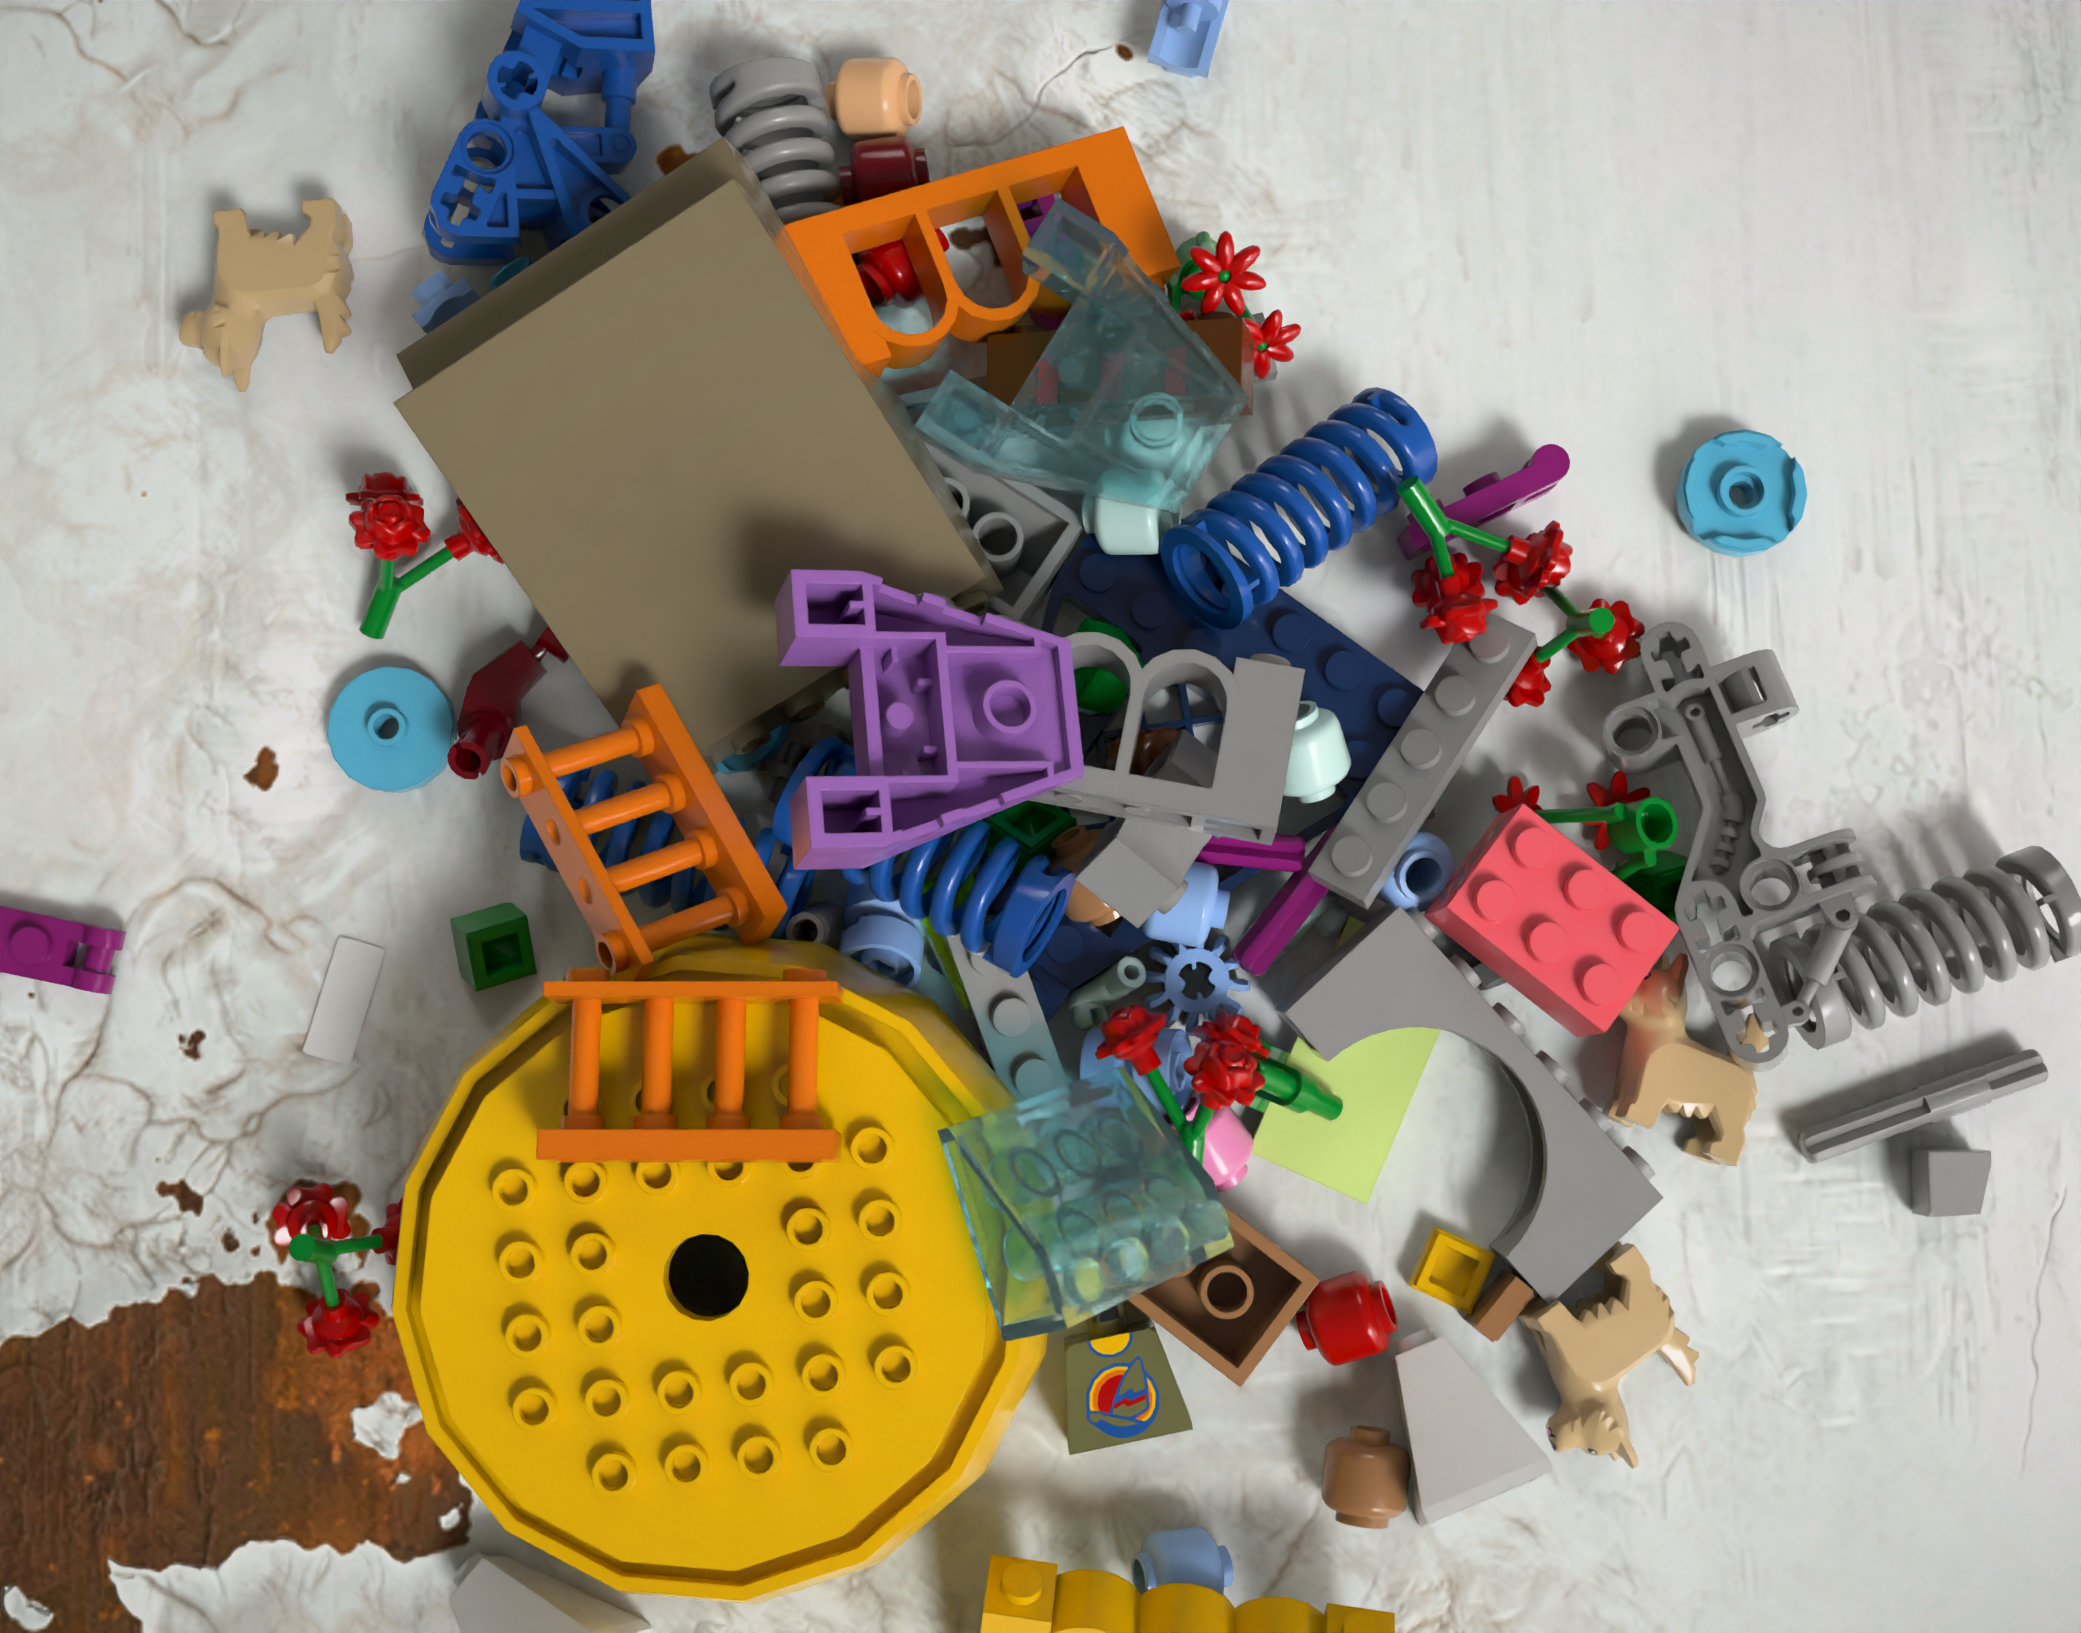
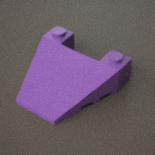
M790 569L774 600L779 666H848L856 776H806L790 798L789 812L794 870L866 868L1081 778L1085 772L1071 640L990 613L980 617L947 606V599L927 592L917 596L882 584L883 578L863 571Z

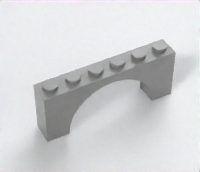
M1385 905L1282 1000L1274 1010L1317 1057L1327 1062L1349 1046L1371 1035L1400 1028L1425 1027L1449 1031L1462 1037L1483 1051L1500 1068L1513 1087L1522 1106L1529 1137V1163L1524 1190L1509 1222L1489 1247L1515 1276L1534 1290L1533 1295L1546 1304L1551 1305L1664 1198L1649 1182L1655 1175V1172L1631 1147L1626 1146L1621 1151L1610 1139L1606 1132L1612 1125L1593 1103L1586 1098H1583L1578 1103L1563 1087L1562 1084L1569 1078L1554 1059L1542 1050L1535 1055L1519 1038L1525 1031L1520 1021L1501 1003L1497 1002L1491 1007L1475 988L1482 982L1474 970L1456 954L1448 959L1432 942L1438 935V932L1423 914L1414 907L1404 911L1401 906L1394 905L1390 907Z

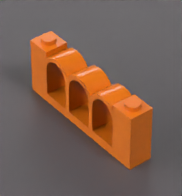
M1124 126L784 225L855 358L878 378H880L886 367L892 369L912 368L930 359L948 332L958 339L975 344L988 343V335L1009 334V330L1017 325L1028 308L1037 314L1053 317L1054 319L1074 317L1088 309L1100 293L1106 306L1129 300L1131 306L1143 305L1165 293L1164 285L1181 266ZM1060 192L1088 260L1091 273L1089 281L1069 283L1057 279L1045 270L1036 255L1016 205ZM982 215L1009 281L1013 298L1012 304L1003 308L991 309L977 305L967 298L954 279L935 229ZM902 239L930 308L933 322L932 328L924 333L905 334L894 331L884 324L871 306L851 254Z

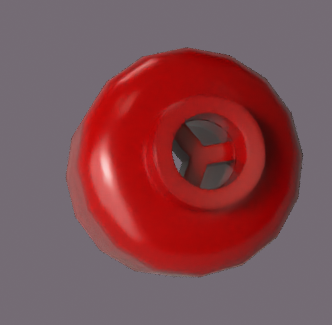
M937 228L935 232L943 251L946 252L949 249L948 240L942 230ZM902 239L857 252L860 264L856 266L865 290L878 304L883 307L892 304L901 309H908L924 297Z
M1352 1271L1320 1281L1305 1300V1310L1296 1313L1298 1331L1305 1348L1308 1351L1318 1349L1321 1356L1333 1366L1343 1365L1384 1352L1389 1346L1390 1333L1398 1330L1395 1308L1382 1280L1373 1282L1362 1271Z

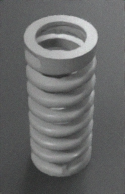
M769 57L737 64L716 76L709 86L712 108L716 110L714 113L715 127L721 137L727 139L750 162L783 225L840 209L839 205L831 203L839 196L841 184L840 180L833 173L826 171L834 163L835 151L827 141L821 139L828 132L829 118L822 111L826 106L821 75L816 66L805 60L792 57ZM784 95V96H782V97H778V98H774V99H770V100H764V99L771 98V97H774V96ZM737 116L745 118L740 122L735 121ZM743 148L751 150L746 154L742 153Z
M2029 846L2000 858L1995 866L1980 864L1967 870L1962 878L1947 876L1936 881L1930 890L1914 888L1902 894L1898 902L1882 900L1871 905L1866 914L1858 913L1857 928L1852 932L1834 969V974L1831 975L1826 987L1818 986L1812 998L1810 1006L1816 1017V1022H1812L1809 1018L1805 1024L1794 1027L1803 1040L1812 1048L1819 1050L1850 1037L1852 1022L1849 1010L1861 1026L1874 1030L1885 1023V1005L1898 1017L1907 1018L1914 1015L1918 1010V994L1930 1005L1939 1006L1949 1001L1952 992L1951 983L1957 990L1965 994H1972L1983 987L1985 974L1990 979L2001 983L2012 979L2017 971V962L2022 967L2035 971L2047 965L2050 954L2055 963L2080 954L2081 898L2072 879L2061 863L2050 852L2039 846ZM2033 886L2043 896L2042 898L2036 900ZM1984 887L1990 890V901L1982 893ZM1951 899L1958 902V914L1950 906ZM2049 905L2055 917L2059 933L2048 923L2040 906ZM1919 911L1926 914L1927 929L1918 919ZM1887 923L1894 927L1896 943L1886 932ZM1816 924L1806 929L1801 939L1796 932L1775 939L1770 943L1768 951L1770 969L1783 1006L1796 1000L1799 993H1795L1791 981L1789 961L1801 975L1825 924ZM1855 936L1863 941L1866 960L1854 945Z

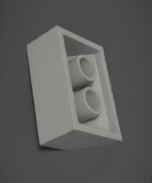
M926 416L917 430L1004 588L1002 592L989 599L991 602L990 607L979 616L986 613L1006 615L1027 624L1049 592L1053 581L1059 574L1084 529L1083 518Z

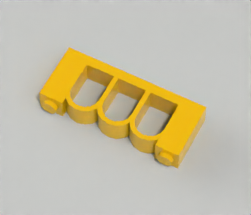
M991 1554L980 1633H1395V1616L1392 1612L1327 1603L1323 1615L1321 1611L1308 1603L1288 1597L1257 1598L1246 1601L1234 1608L1225 1596L1211 1588L1193 1583H1169L1152 1587L1141 1594L1135 1585L1119 1575L1105 1571L1076 1569L1057 1575L1058 1564Z

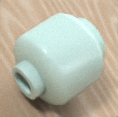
M1153 470L1106 472L1099 479L1094 494H1086L1084 497L1082 508L1084 529L1086 533H1095L1100 548L1106 554L1161 553L1160 542L1163 534L1173 526L1181 524L1179 490L1177 486H1169L1162 473Z
M1300 701L1283 795L1298 797V800L1303 803L1321 801L1335 792V785L1346 777L1350 769L1351 758L1336 715L1330 710L1318 708L1315 702Z

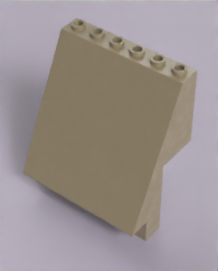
M724 137L396 355L413 390L393 402V404L618 727L622 728L621 723L636 690L660 683L713 776L718 771L716 764L735 753L737 755H744L761 748L771 740L769 732L789 720L791 722H800L814 716L825 707V698L843 687L849 689L848 666H779L774 600L790 569L863 571L883 578L882 584L914 595L927 592L945 596L951 599L955 606L963 607L965 612L977 616L990 607V598L1004 590L899 395L855 358L750 162Z

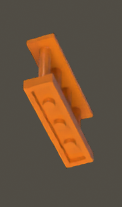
M660 683L636 690L621 723L622 728L543 754L527 725L513 729L500 762L502 782L509 795L514 799L519 798L595 937V951L604 970L610 971V975L615 974L618 981H644L655 962L651 952L724 924L735 928L742 942L746 945L769 939L788 910V906ZM628 754L635 758H640L653 784L574 811L556 778ZM659 810L672 815L684 837V841L606 869L587 836ZM693 866L704 872L716 894V898L637 927L619 894Z
M589 968L566 970V981H544V997L558 1004H572L568 1115L560 1116V1129H537L536 1160L552 1163H841L842 1133L835 1129H824V1117L817 1116L819 1004H844V989L838 981H826V970L810 968L783 970V981H610V971ZM602 1004H645L641 1116H633V1129H604L605 1117L597 1116ZM674 1004H717L714 1116H707L706 1129H678V1117L671 1116ZM746 1004H790L787 1116H780V1129H751V1117L744 1116Z

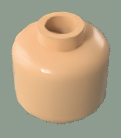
M852 58L841 65L836 81H830L827 86L826 108L828 115L832 120H837L843 135L855 142L898 135L906 136L910 127L918 124L921 117L922 90L920 81L915 74L909 73L906 65L897 58Z

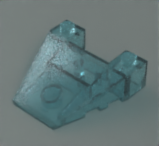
M1057 197L1022 253V271L1027 276L1072 303L1071 309L1010 406L950 369L914 427L919 439L973 473L1178 514L1250 397L1196 332L1193 333L1169 304L1168 297L1155 282H1151L1128 254L1129 250L1118 236Z

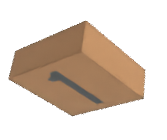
M1503 1269L1475 1303L1471 1314L1467 1313L1463 1319L1491 1342L1498 1341L1532 1299L1534 1290L1517 1276Z

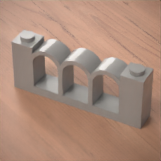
M930 593L947 599V606L964 611L963 607L955 606L951 599L939 594ZM996 615V616H999V617H1002V618H1005V619H1008V620H1011V621H1014V622H1017V623L1026 625L1024 622L1019 621V620H1016V619L1011 618V617H1009V616H1006V615ZM1077 632L1065 637L1071 640L1074 670L1080 667H1098L1109 671L1123 683L1129 696L1115 771L1084 765L1085 774L1081 778L1031 798L1029 801L1272 845L1278 827L1305 669L1290 667L1291 663L1280 656L1254 654L1250 659L1236 657L1232 674L1216 657L1196 649L1171 650L1154 657L1146 666L1141 668L1136 655L1119 639L1101 632ZM1172 684H1191L1206 690L1217 701L1222 712L1223 730L1212 789L1131 774L1142 714L1148 700L1160 689Z

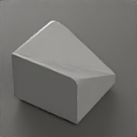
M1910 1149L1913 1214L1927 1217L1981 1214L1991 1167V1151L1981 1149Z

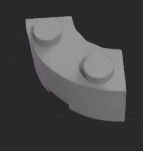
M1183 729L1142 776L1212 789L1218 755L1187 730ZM1116 817L1113 822H1107L1079 868L1075 880L1131 924L1139 928L1156 910L1166 914L1179 902L1188 887V882L1184 880V877L1192 863L1212 836L1216 839L1222 836Z

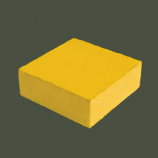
M1433 1226L1407 1285L1471 1314L1496 1254Z

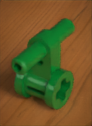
M1258 1039L1270 1054L1268 1060L1256 1059L1257 1067L1255 1070L1263 1075L1265 1084L1263 1088L1255 1092L1253 1103L1247 1106L1264 1113L1270 1101L1296 1113L1309 1111L1329 1121L1339 1117L1343 1109V1102L1340 1097L1319 1088L1313 1077L1285 1065L1290 1053Z

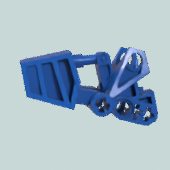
M520 0L510 26L512 32L503 49V53L496 56L489 65L482 90V99L478 103L474 120L468 123L460 132L432 192L422 235L433 258L448 265L505 266L514 260V245H521L520 230H541L551 252L592 225L590 219L598 221L611 212L600 200L601 198L611 199L619 205L632 198L609 175L623 173L630 165L637 150L636 140L630 133L631 106L636 104L637 88L653 69L655 42L651 0ZM549 89L561 96L601 93V100L606 103L605 127L557 126L540 109L546 95V90ZM472 139L475 147L467 148L468 143ZM473 162L485 163L491 169L480 168ZM466 179L478 184L475 193L470 192L464 187ZM480 185L490 186L493 189L489 192H486L485 189ZM459 203L468 207L469 213L461 221L460 225H455L451 223V220ZM442 237L447 241L454 242L453 247L444 246L441 243Z

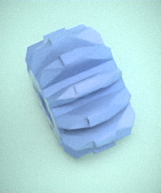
M1220 935L1213 942L1210 950L1204 949L1205 942L1200 946H1191V949L1188 950L1185 945L1168 942L1175 953L1173 958L1160 948L1152 947L1149 950L1148 956L1165 968L1163 973L1146 971L1144 983H1161L1163 992L1149 995L1144 999V1003L1149 1009L1159 1006L1166 1000L1171 1004V1007L1165 1012L1168 1017L1165 1028H1170L1182 1011L1186 1013L1184 1031L1188 1036H1195L1192 1031L1194 1026L1199 1025V1013L1204 1014L1206 1021L1212 1022L1218 1014L1215 1010L1217 1006H1220L1229 1014L1240 1015L1243 1008L1240 1004L1226 995L1228 990L1237 992L1249 991L1250 981L1245 979H1229L1228 971L1240 968V966L1232 957L1225 962L1219 958L1228 947L1230 941L1226 935ZM1197 963L1208 970L1204 981L1211 988L1204 998L1200 992L1194 993V1000L1185 997L1182 993L1185 981L1178 975L1186 964L1189 970L1192 971L1196 969Z

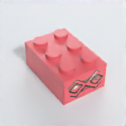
M1524 803L1497 815L1447 882L1442 893L1436 897L1424 914L1430 922L1575 1037L1606 1033L1680 929L1678 925Z

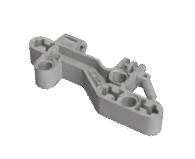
M1661 623L1647 632L1642 639L1640 648L1645 677L1652 693L1613 709L1603 723V741L1608 758L1614 767L1623 773L1632 775L1644 774L1679 760L1681 761L1702 812L1674 907L1677 924L1680 927L1679 932L1730 1055L1737 1064L1746 1070L1755 1072L1768 1071L1778 1066L1787 1055L1789 1047L1788 1028L1803 1025L1809 1020V1005L1818 986H1827L1852 932L1857 928L1859 915L1853 899L1871 891L1877 886V883L1872 875H1861L1859 868L1865 864L1862 853L1851 852L1849 845L1856 840L1855 833L1851 828L1829 832L1783 848L1772 847L1762 838L1767 817L1765 792L1742 740L1784 723L1795 716L1800 710L1774 651L1771 649L1758 650L1710 667L1700 641L1692 629L1682 623ZM1673 650L1674 655L1677 658H1681L1685 680L1677 685L1675 684V678L1669 663L1666 660H1662V654L1667 651ZM1631 728H1641L1651 734V739L1647 745L1635 751L1622 749L1616 744L1617 739L1624 731ZM1811 862L1813 868L1808 870L1806 875L1811 884L1820 883L1822 889L1809 894H1803L1801 877L1795 867ZM1775 878L1788 886L1790 895L1782 903L1768 906L1756 901L1751 891L1759 881ZM1707 902L1712 911L1720 910L1717 913V922L1723 942H1719L1712 947L1705 924L1701 919H1694L1697 917L1695 906L1700 903ZM1820 912L1826 923L1800 976L1805 979L1804 985L1796 1000L1780 1007L1752 940L1762 932ZM1699 950H1707L1704 953L1699 952ZM1736 961L1747 966L1752 975L1745 987L1735 991L1721 989L1712 980L1713 972L1724 962ZM1759 998H1763L1765 1003L1754 1002ZM1751 1004L1754 1017L1761 1031L1769 1032L1774 1030L1776 1033L1768 1038L1769 1050L1766 1052L1757 1053L1753 1044L1741 1046L1739 1043L1747 1038L1745 1021L1740 1009H1744ZM1724 1010H1735L1729 1016L1724 1013Z

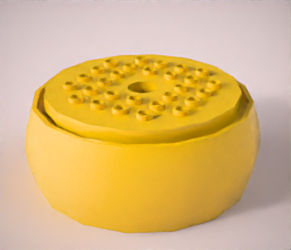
M700 933L651 952L655 962L644 981H783V970L810 968L826 970V981H838L844 989V1004H819L817 1116L824 1117V1129H835L842 1133L841 1163H552L536 1160L537 1129H560V1116L568 1115L572 1004H558L541 996L466 1059L405 1174L391 1308L428 1435L507 1532L625 1594L755 1605L880 1564L987 1471L1046 1354L1056 1219L1017 1098L935 1001L823 943L766 939L758 943L746 945L742 942L740 936ZM600 963L587 967L589 969H603ZM615 974L610 975V981H618ZM602 1004L597 1116L605 1117L604 1129H633V1116H641L645 1004ZM674 1004L671 1116L678 1117V1129H706L707 1116H714L717 1004ZM746 1004L744 1116L751 1117V1129H780V1116H787L790 1004ZM699 1234L719 1235L734 1243L743 1254L749 1271L748 1287L741 1303L731 1312L716 1317L700 1316L685 1309L673 1295L668 1279L670 1261L678 1246L688 1238Z

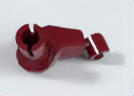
M549 626L530 648L520 639L473 674L466 689L457 722L459 740L451 746L447 755L448 764L456 775L464 779H477L479 772L482 776L487 772L492 761L503 758L513 729L520 727L522 698L548 672L541 663V660L547 652L563 664L569 659L570 656Z

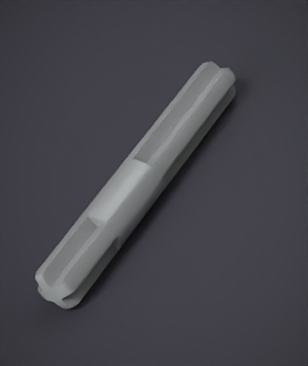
M2028 1049L1978 1068L1972 1067L1913 1088L1908 1093L1804 1129L1797 1134L1798 1145L1806 1161L1815 1164L1924 1124L1930 1125L1989 1104L1994 1099L2045 1082L2048 1078V1070L2043 1063L2041 1055L2034 1049Z

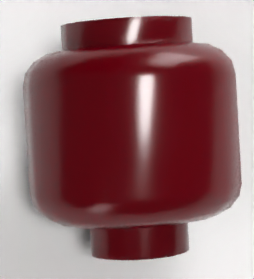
M904 135L859 141L851 147L850 165L839 167L841 191L845 205L861 203L930 183L925 148L915 149L911 139Z

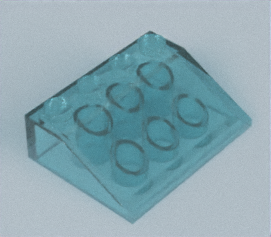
M1122 1065L937 1130L1003 1342L1068 1329L1235 1247L1229 1229L1228 1215L1221 1204L1214 1180Z

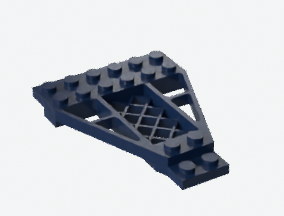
M1089 533L1053 581L1041 631L1054 634L1061 604L1067 600L1092 619L1123 629L1135 650L1140 653V659L1144 666L1154 657L1171 650L1196 649L1216 657L1232 674L1236 657L1250 659L1254 654L1280 656L1291 663L1290 667L1305 669L1300 701L1315 702L1318 708L1330 710L1336 715L1351 758V766L1346 777L1335 785L1336 790L1334 793L1344 799V804L1295 835L1302 837L1305 843L1340 822L1424 693L1422 689L1280 588L1276 598L1266 605H1253L1251 616L1234 629L1221 630L1209 625L1198 617L1175 591L1165 572L1161 553L1152 555H1109L1100 548L1095 533ZM1199 550L1203 567L1211 582L1220 593L1229 598L1230 594L1227 585L1217 574L1210 559ZM1233 555L1241 569L1245 573L1254 576L1251 567ZM1172 684L1168 687L1177 686L1182 719L1147 725L1144 710L1139 730L1171 727L1175 730L1185 729L1194 736L1193 727L1223 723L1222 713L1191 718L1186 687L1220 710L1217 701L1206 690L1191 684ZM1128 694L1112 714L1098 713L1093 716H1087L1078 711L1079 725L1082 733L1083 760L1097 743L1100 767L1104 769L1106 759L1104 741L1115 740L1123 732V729L1105 730L1129 699ZM1062 807V810L1070 815V809ZM1108 815L1109 821L1107 822H1113L1116 817ZM1107 822L1087 824L1084 826L1086 827L1087 831L1092 829H1103ZM986 849L982 856L979 871L988 857ZM1244 867L1220 882L1218 889L1230 891L1264 869ZM1011 873L998 896L988 907L986 916L1003 909L1017 876ZM1051 900V901L1049 902V904L1046 906V908L1044 909V911H1043L1042 914L1040 915L1039 919L1037 920L1036 924L1040 921V919L1042 918V916L1045 914V912L1047 911V909H1048L1049 905L1051 904L1052 900ZM1064 914L1046 947L1028 969L1046 1023L1048 1024L1073 989L1153 939L1143 933L1141 926L1137 928L1125 918L1111 937H1109L1095 926L1090 925L1089 922H1075ZM945 946L931 967L960 988Z

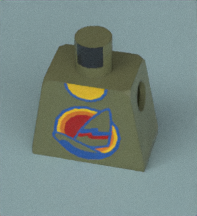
M1114 1289L1102 1290L1082 1296L1089 1332L1070 1335L1064 1338L1069 1454L1073 1455L1192 1430L1193 1427L1188 1409L1153 1320L1148 1319L1127 1324L1122 1297Z

